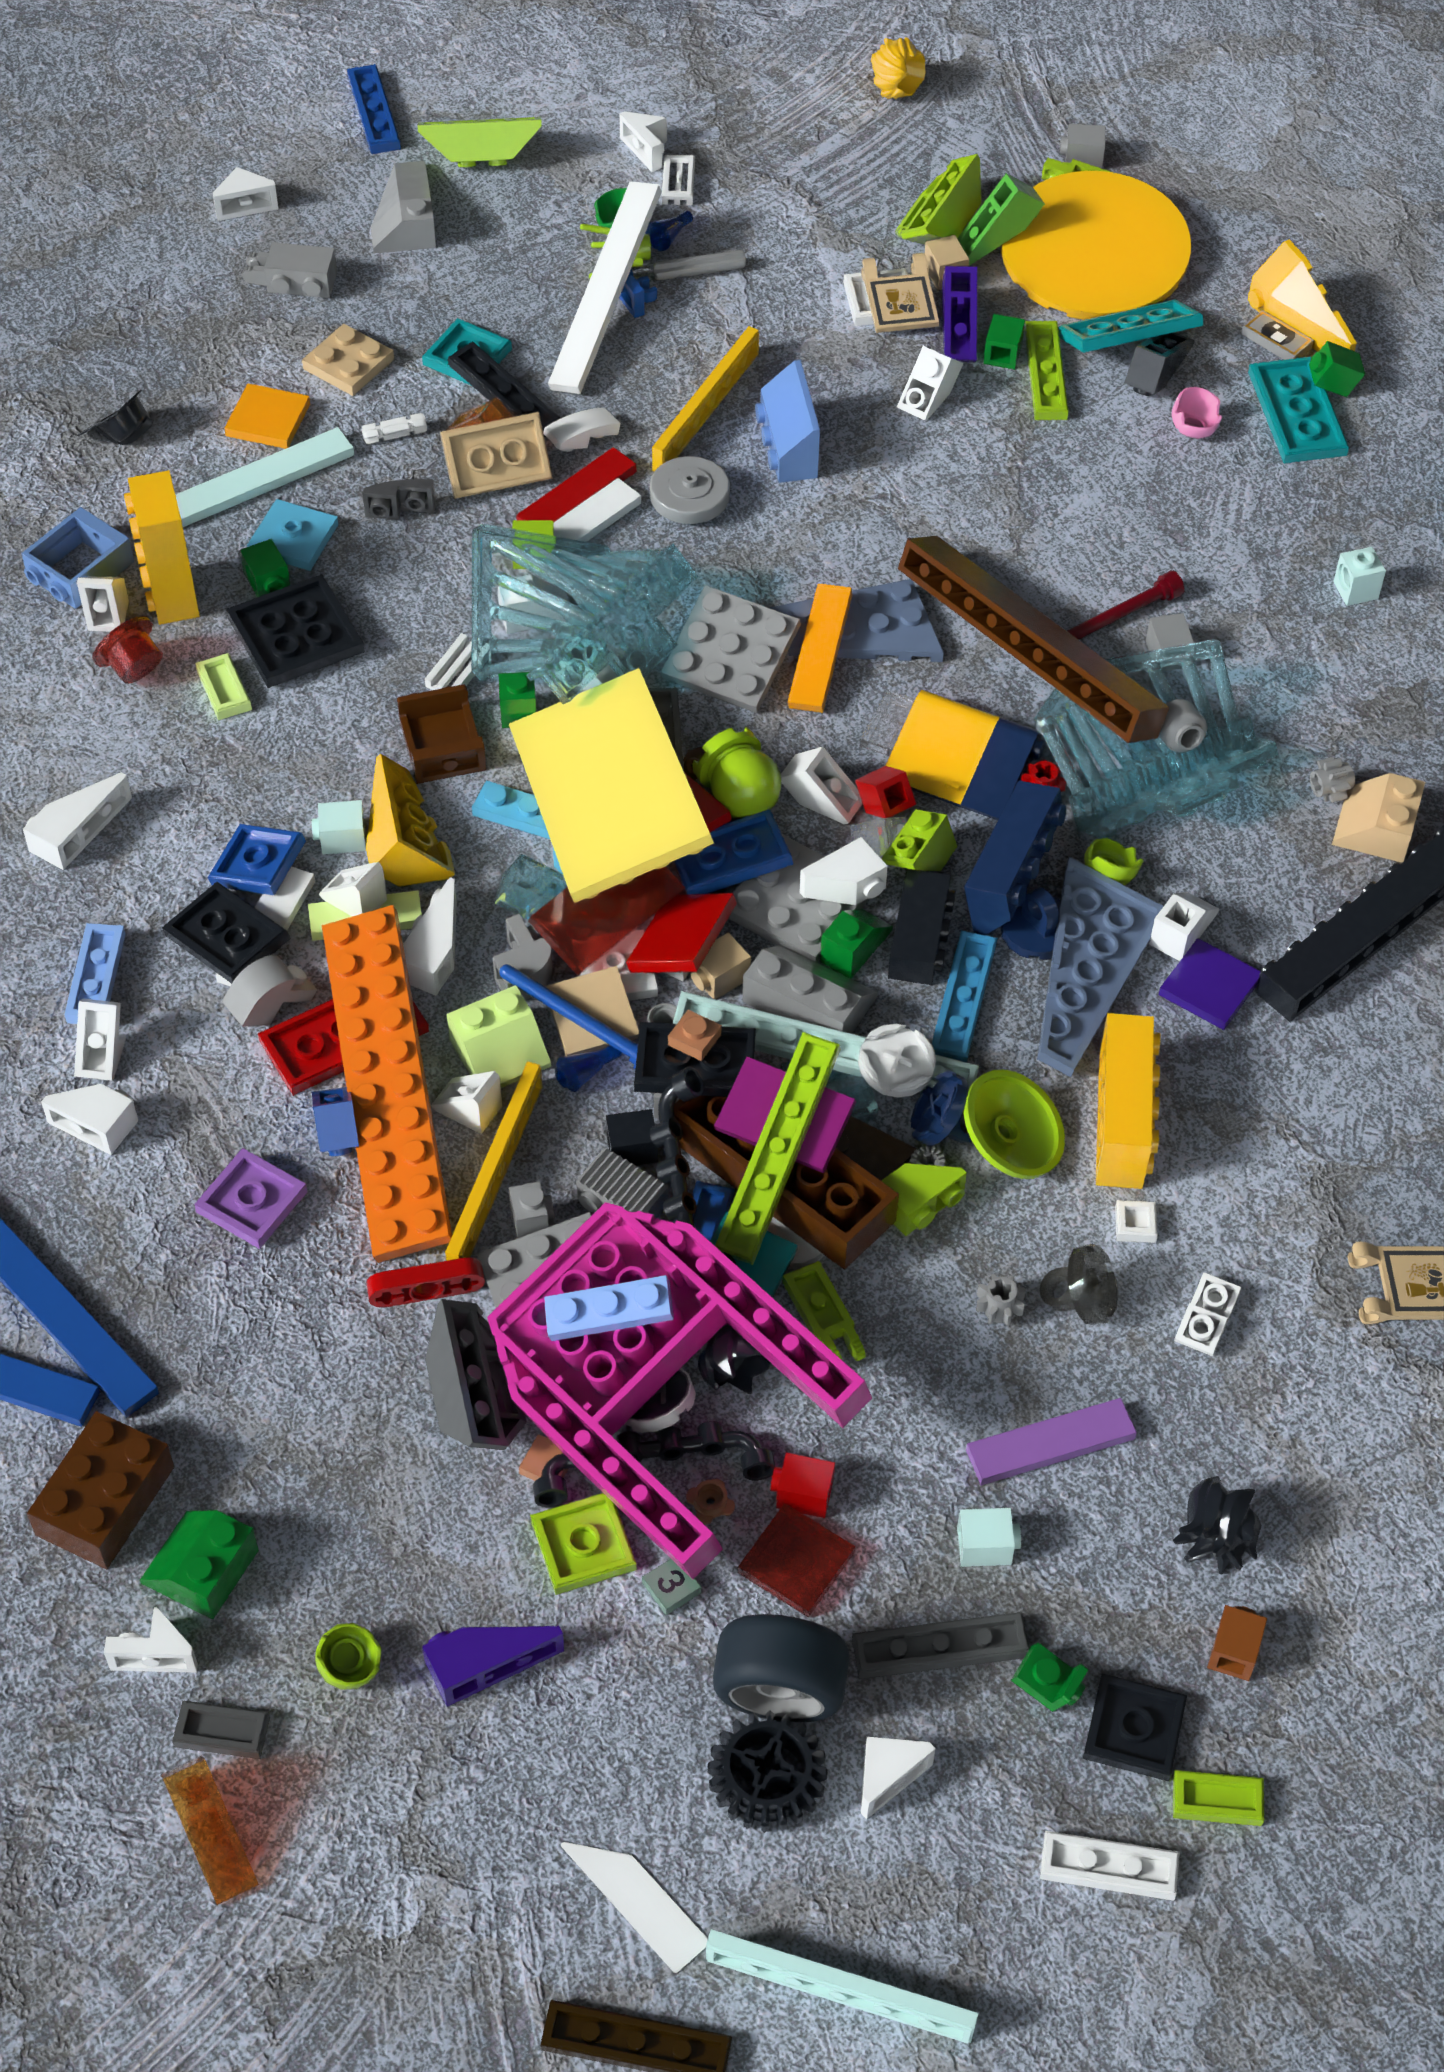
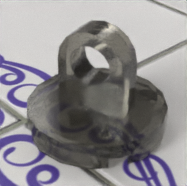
M1093 1243L1079 1245L1073 1249L1067 1267L1056 1268L1044 1276L1039 1288L1040 1297L1044 1303L1057 1311L1075 1309L1085 1324L1092 1326L1106 1324L1109 1322L1107 1317H1113L1118 1301L1116 1276L1114 1271L1108 1272L1105 1264L1110 1262L1109 1256L1099 1245ZM1067 1281L1068 1287L1065 1294L1055 1298L1054 1291L1057 1285Z

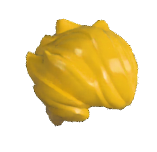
M907 37L904 39L899 38L898 40L885 38V44L881 45V49L871 56L872 69L875 75L873 79L874 84L882 90L880 95L887 99L912 96L925 78V56L920 50L916 49V46Z

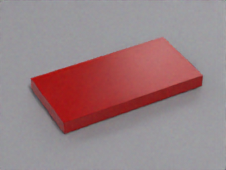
M333 999L258 1033L260 1044L292 1095H296L344 1072ZM413 1001L418 1036L429 1032V1024Z

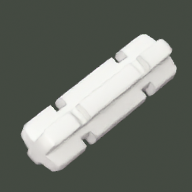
M423 413L412 414L409 419L403 416L380 421V425L377 426L375 423L362 426V434L366 444L378 443L381 438L387 441L410 436L409 432H414L415 435L427 431V422Z

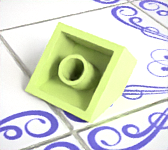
M516 985L447 1013L449 1040L470 1075L495 1071L500 1076V1086L503 1088L519 1081L527 1061L539 1064L541 1071L551 1067V1061L533 1012Z

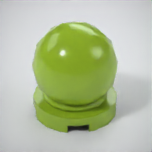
M745 727L744 731L737 733L733 728H728L713 736L702 746L705 753L699 762L693 761V772L705 787L711 788L713 797L730 810L733 818L742 819L768 809L771 810L776 805L781 791V773L777 764L761 751V742L749 728Z

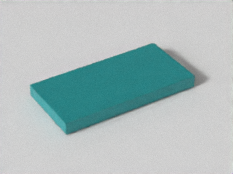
M1175 299L1133 310L1063 324L1058 327L1059 338L1085 353L1204 325L1203 314Z
M1312 356L1249 365L1248 374L1284 464L1348 455L1349 446L1325 389L1314 385L1309 367Z

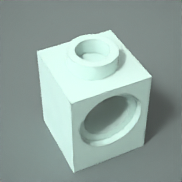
M1373 547L1340 553L1334 584L1346 606L1379 599L1386 570Z

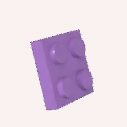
M242 1148L194 1205L196 1213L260 1249L305 1196L307 1187L306 1183Z

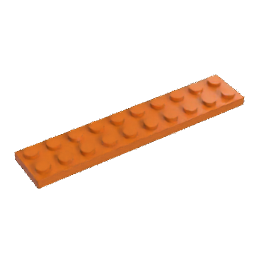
M390 905L322 925L347 1092H351L359 1141L356 1151L373 1258L377 1263L447 1244L452 1237L398 912L394 905Z

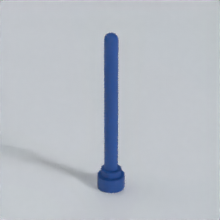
M506 964L500 968L499 974L504 980L514 986L516 985L525 993L630 1057L629 1062L634 1064L633 1069L636 1068L638 1044L511 965Z

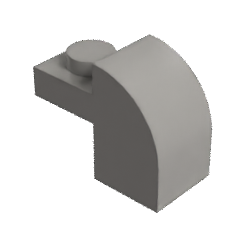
M520 914L506 918L507 941L511 950L493 956L494 978L500 990L503 991L514 986L504 980L499 974L500 968L506 964L511 965L541 985L547 986L553 972L549 937L546 936L538 939L534 928L531 925L526 927ZM519 989L525 1000L532 998V996Z
M275 954L260 958L241 971L231 984L222 1002L241 1026L270 1025L283 1002L311 1001L317 989L307 978L304 970L295 965L286 966Z

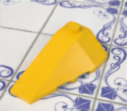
M1290 239L1284 241L1252 276L1248 293L1250 305L1258 312L1264 310L1313 339L1312 349L1317 352L1327 341L1355 351L1357 342L1337 310L1331 311L1325 298L1327 294L1323 284L1317 286L1309 272L1313 267L1309 260Z
M380 754L376 758L366 843L369 864L379 862L383 867L384 880H388L399 887L452 878L455 875L451 852L446 842H438L433 832L438 827L432 817L427 816L421 809L420 804L424 799L409 770Z

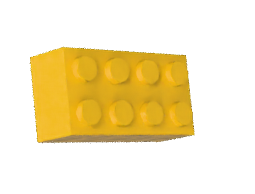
M170 470L127 478L130 492L124 493V499L128 515L135 513L134 518H129L133 539H140L141 541L134 543L138 564L145 563V566L139 567L143 588H151V591L145 592L149 612L156 611L159 625L200 617L182 520Z
M1107 1013L1099 1054L1095 1182L1097 1186L1143 1189L1146 1174H1153L1154 1153L1158 1152L1159 1130H1155V1120H1158L1160 1098L1155 1097V1088H1158L1160 1080V1065L1156 1064V1056L1159 1055L1161 1034L1154 1032L1153 1016Z

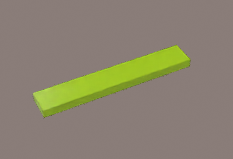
M805 1032L800 1037L715 1244V1247L721 1252L730 1254L734 1259L751 1265L754 1264L841 1050L840 1044Z

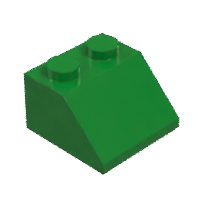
M218 1510L186 1511L141 1577L140 1582L213 1620L259 1551L254 1530L252 1527Z

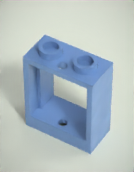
M82 507L78 508L21 553L25 566L24 573L27 579L32 584L40 585L48 590L56 600L64 601L75 609L82 605L77 586L78 578L87 576L116 577L134 563L130 539ZM82 542L101 554L100 557L71 580L51 568Z

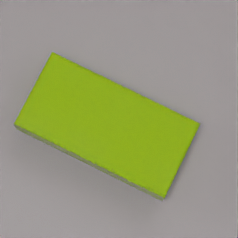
M1175 1770L1173 1775V1818L1262 1826L1264 1823V1778Z

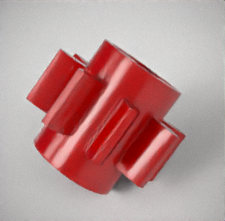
M1047 760L1039 761L1035 764L1029 763L1027 773L1021 776V781L1060 788V792L1065 791L1067 779L1060 777L1061 766L1057 767Z

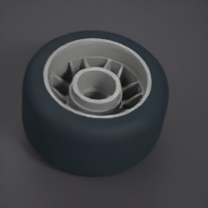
M772 1614L743 1616L727 1624L720 1634L713 1672L714 1690L725 1704L746 1714L753 1712L757 1717L765 1719L766 1713L771 1710L776 1721H781L786 1714H789L791 1717V1722L820 1721L835 1714L843 1703L849 1666V1651L845 1641L836 1632L812 1621Z

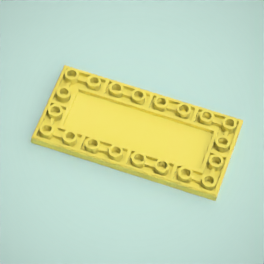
M639 668L509 723L574 903L594 898L602 891L619 884L629 883L637 876L654 869H662L672 861L689 854H697L705 847L714 844Z

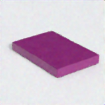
M746 1057L714 1125L715 1129L756 1146L786 1072ZM825 1087L795 1162L821 1173L825 1172L855 1107L856 1101L854 1098Z

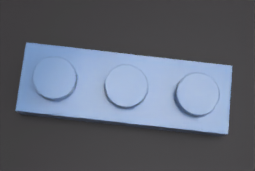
M86 923L64 1014L67 1023L77 1024L79 1001L82 999L110 1002L126 935L124 926Z
M666 1275L544 1297L547 1333L551 1341L674 1320L670 1281Z

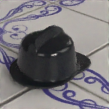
M142 390L137 392L119 410L77 434V436L95 429L115 444H131L138 440L153 424L151 417L137 397Z

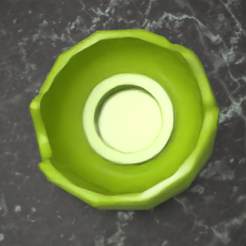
M1109 838L1095 839L1089 845L1084 855L1086 866L1124 886L1136 877L1144 862L1142 858L1137 861L1135 847L1125 848L1119 842Z
M356 1623L337 1624L321 1636L316 1648L315 1662L317 1670L326 1683L340 1690L358 1689L368 1684L380 1670L381 1646L368 1629Z

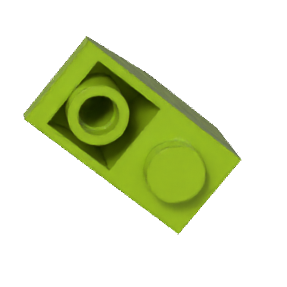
M915 809L882 857L884 863L912 870L941 871L957 848L947 814Z
M905 1163L882 1180L884 1184L899 1194L897 1217L893 1225L905 1236L917 1228L921 1230L927 1227L938 1212L946 1206L948 1208L954 1207L963 1198L967 1172L962 1167Z

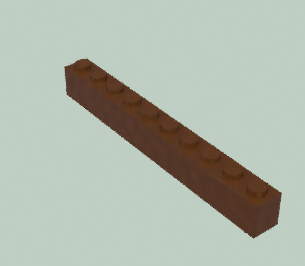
M940 537L907 538L898 570L1126 742L1133 743L1158 738L1170 708L1168 705Z

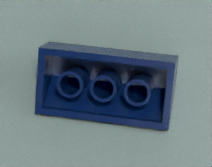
M1018 781L964 886L974 933L987 935L1009 922L1017 907L1023 905L1027 887L1031 879H1036L1040 869V861L1044 853L1050 851L1053 835L1057 827L1063 825L1066 818L1067 809L1066 805L1062 804L1060 788Z

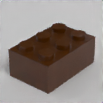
M96 1411L27 1512L35 1536L108 1570L174 1469L168 1444Z

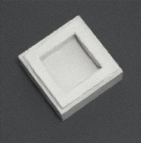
M1117 1200L1115 1205L1116 1241L1156 1243L1158 1236L1156 1202Z

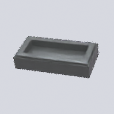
M183 1700L172 1743L175 1748L261 1759L270 1721L269 1712Z

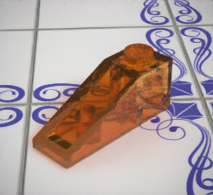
M201 1755L161 1774L164 1786L216 1905L259 1885L204 1757Z

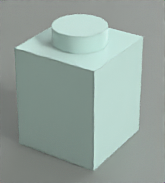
M362 800L318 803V818L312 819L313 840H320L322 855L366 851Z
M1011 1508L960 1510L957 1534L961 1567L1011 1565L1014 1549H1021L1020 1524L1012 1523Z

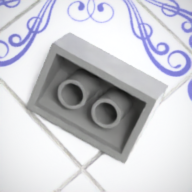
M781 945L762 949L743 975L744 1003L764 1012L851 1034L878 997L877 991Z

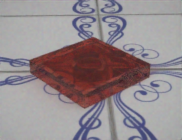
M784 1503L738 1565L737 1573L809 1617L854 1555L856 1546Z

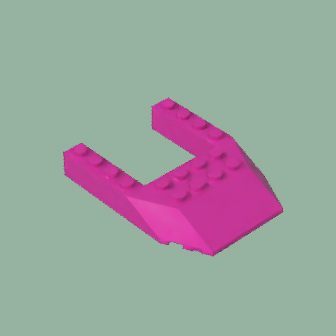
M606 1202L487 1317L491 1332L496 1341L497 1352L505 1371L508 1389L513 1402L591 1482L691 1579H694L723 1550L715 1535L612 1436L705 1343L728 1323L842 1428L872 1399L864 1379L691 1224L677 1220L674 1223L658 1219L653 1214L641 1211H626L622 1206ZM664 1275L670 1281L674 1320L551 1341L548 1337L544 1300L546 1296Z

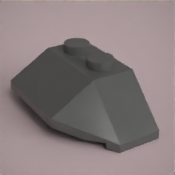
M441 1299L437 1305L425 1358L439 1429L444 1434L468 1447L505 1450L527 1423L525 1413L511 1399L508 1381L499 1359L496 1341L491 1332L489 1322L482 1317L483 1311L476 1303Z

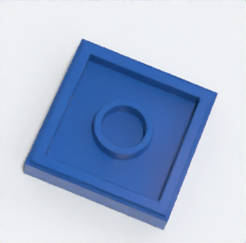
M239 824L209 874L208 879L211 885L219 882L228 889L275 895L306 840L301 832Z

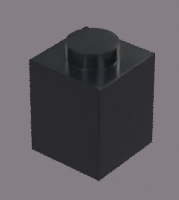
M652 1109L606 1115V1137L610 1152L621 1156L623 1160L627 1159L629 1163H633L635 1166L658 1163V1147L655 1146L650 1137V1128L656 1125Z

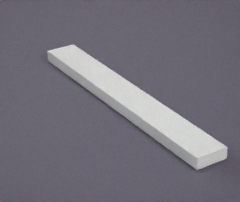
M629 182L549 379L548 385L551 391L581 394L661 195L659 184Z

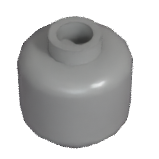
M1176 699L1166 703L1170 708L1159 734L1160 739L1170 750L1178 753L1188 752L1198 747L1206 736L1208 728L1206 719L1190 701Z

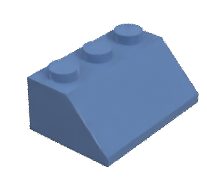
M794 360L761 388L760 403L755 404L757 423H763L761 428L763 445L770 448L767 453L769 468L776 471L779 483L818 478L820 428L801 360Z

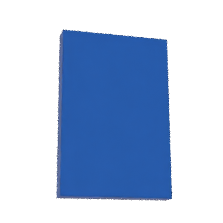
M770 809L722 825L710 833L714 844L705 847L697 854H689L673 861L687 895L708 894L794 864L792 855Z

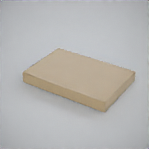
M539 412L440 432L454 499L553 479Z

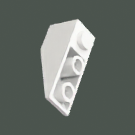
M449 877L442 889L438 888L434 892L429 908L423 916L419 915L415 919L410 935L403 942L410 985L435 996L455 968L457 898L455 879Z

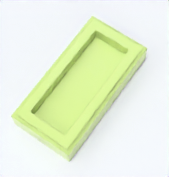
M229 653L195 663L197 673L218 720L252 710L250 699Z

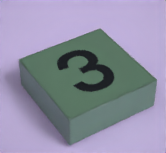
M672 1559L642 1576V1584L665 1615H668L701 1594V1586L695 1578L691 1579Z

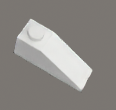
M120 772L45 805L37 815L32 816L23 828L29 852L64 870L132 799L127 775Z

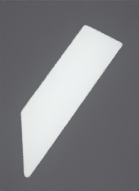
M568 1842L561 1844L565 1852L674 1973H678L706 1948L708 1938L632 1855Z

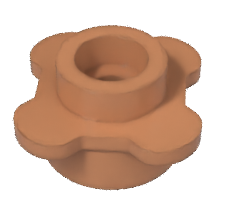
M720 1479L703 1481L696 1488H690L686 1494L687 1502L694 1506L697 1512L696 1517L704 1525L710 1524L713 1518L720 1515L729 1516L735 1510V1503L733 1500L728 1499L725 1483ZM708 1499H713L715 1502L713 1504H708L706 1501Z

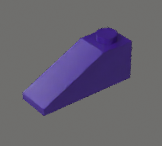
M945 266L942 279L943 350L945 355L960 362L977 361V267Z
M560 1626L461 1627L453 1632H440L422 1646L425 1664L446 1707L565 1651L563 1632Z

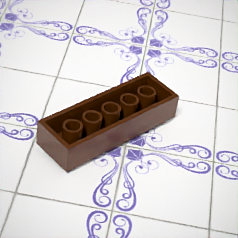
M699 1096L687 1102L679 1099L674 1105V1115L683 1130V1137L679 1140L680 1148L738 1190L756 1146L715 1129L714 1125L727 1097ZM835 1148L824 1173L797 1162L794 1163L773 1217L845 1270L896 1222L899 1194Z

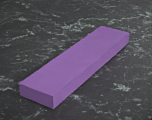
M1118 1398L967 1443L966 1452L982 1486L1135 1440L1137 1432L1122 1399Z

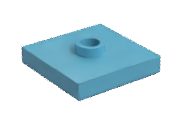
M276 499L250 539L247 547L272 539L286 564L311 571L339 525L338 516Z

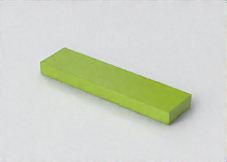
M1025 321L1024 330L1034 419L1067 420L1068 404L1058 322Z

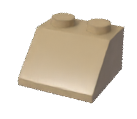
M1388 773L1355 784L1352 789L1347 790L1348 798L1343 802L1332 845L1401 863L1404 862L1425 781Z

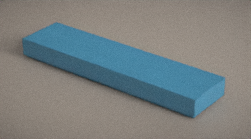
M961 930L931 1043L935 1055L967 1063L998 938Z

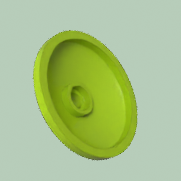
M1004 1069L986 1072L970 1085L963 1110L965 1125L974 1146L991 1165L1015 1178L1035 1179L1045 1175L1059 1163L1065 1147L1063 1123L1054 1103L1039 1085L1020 1073Z

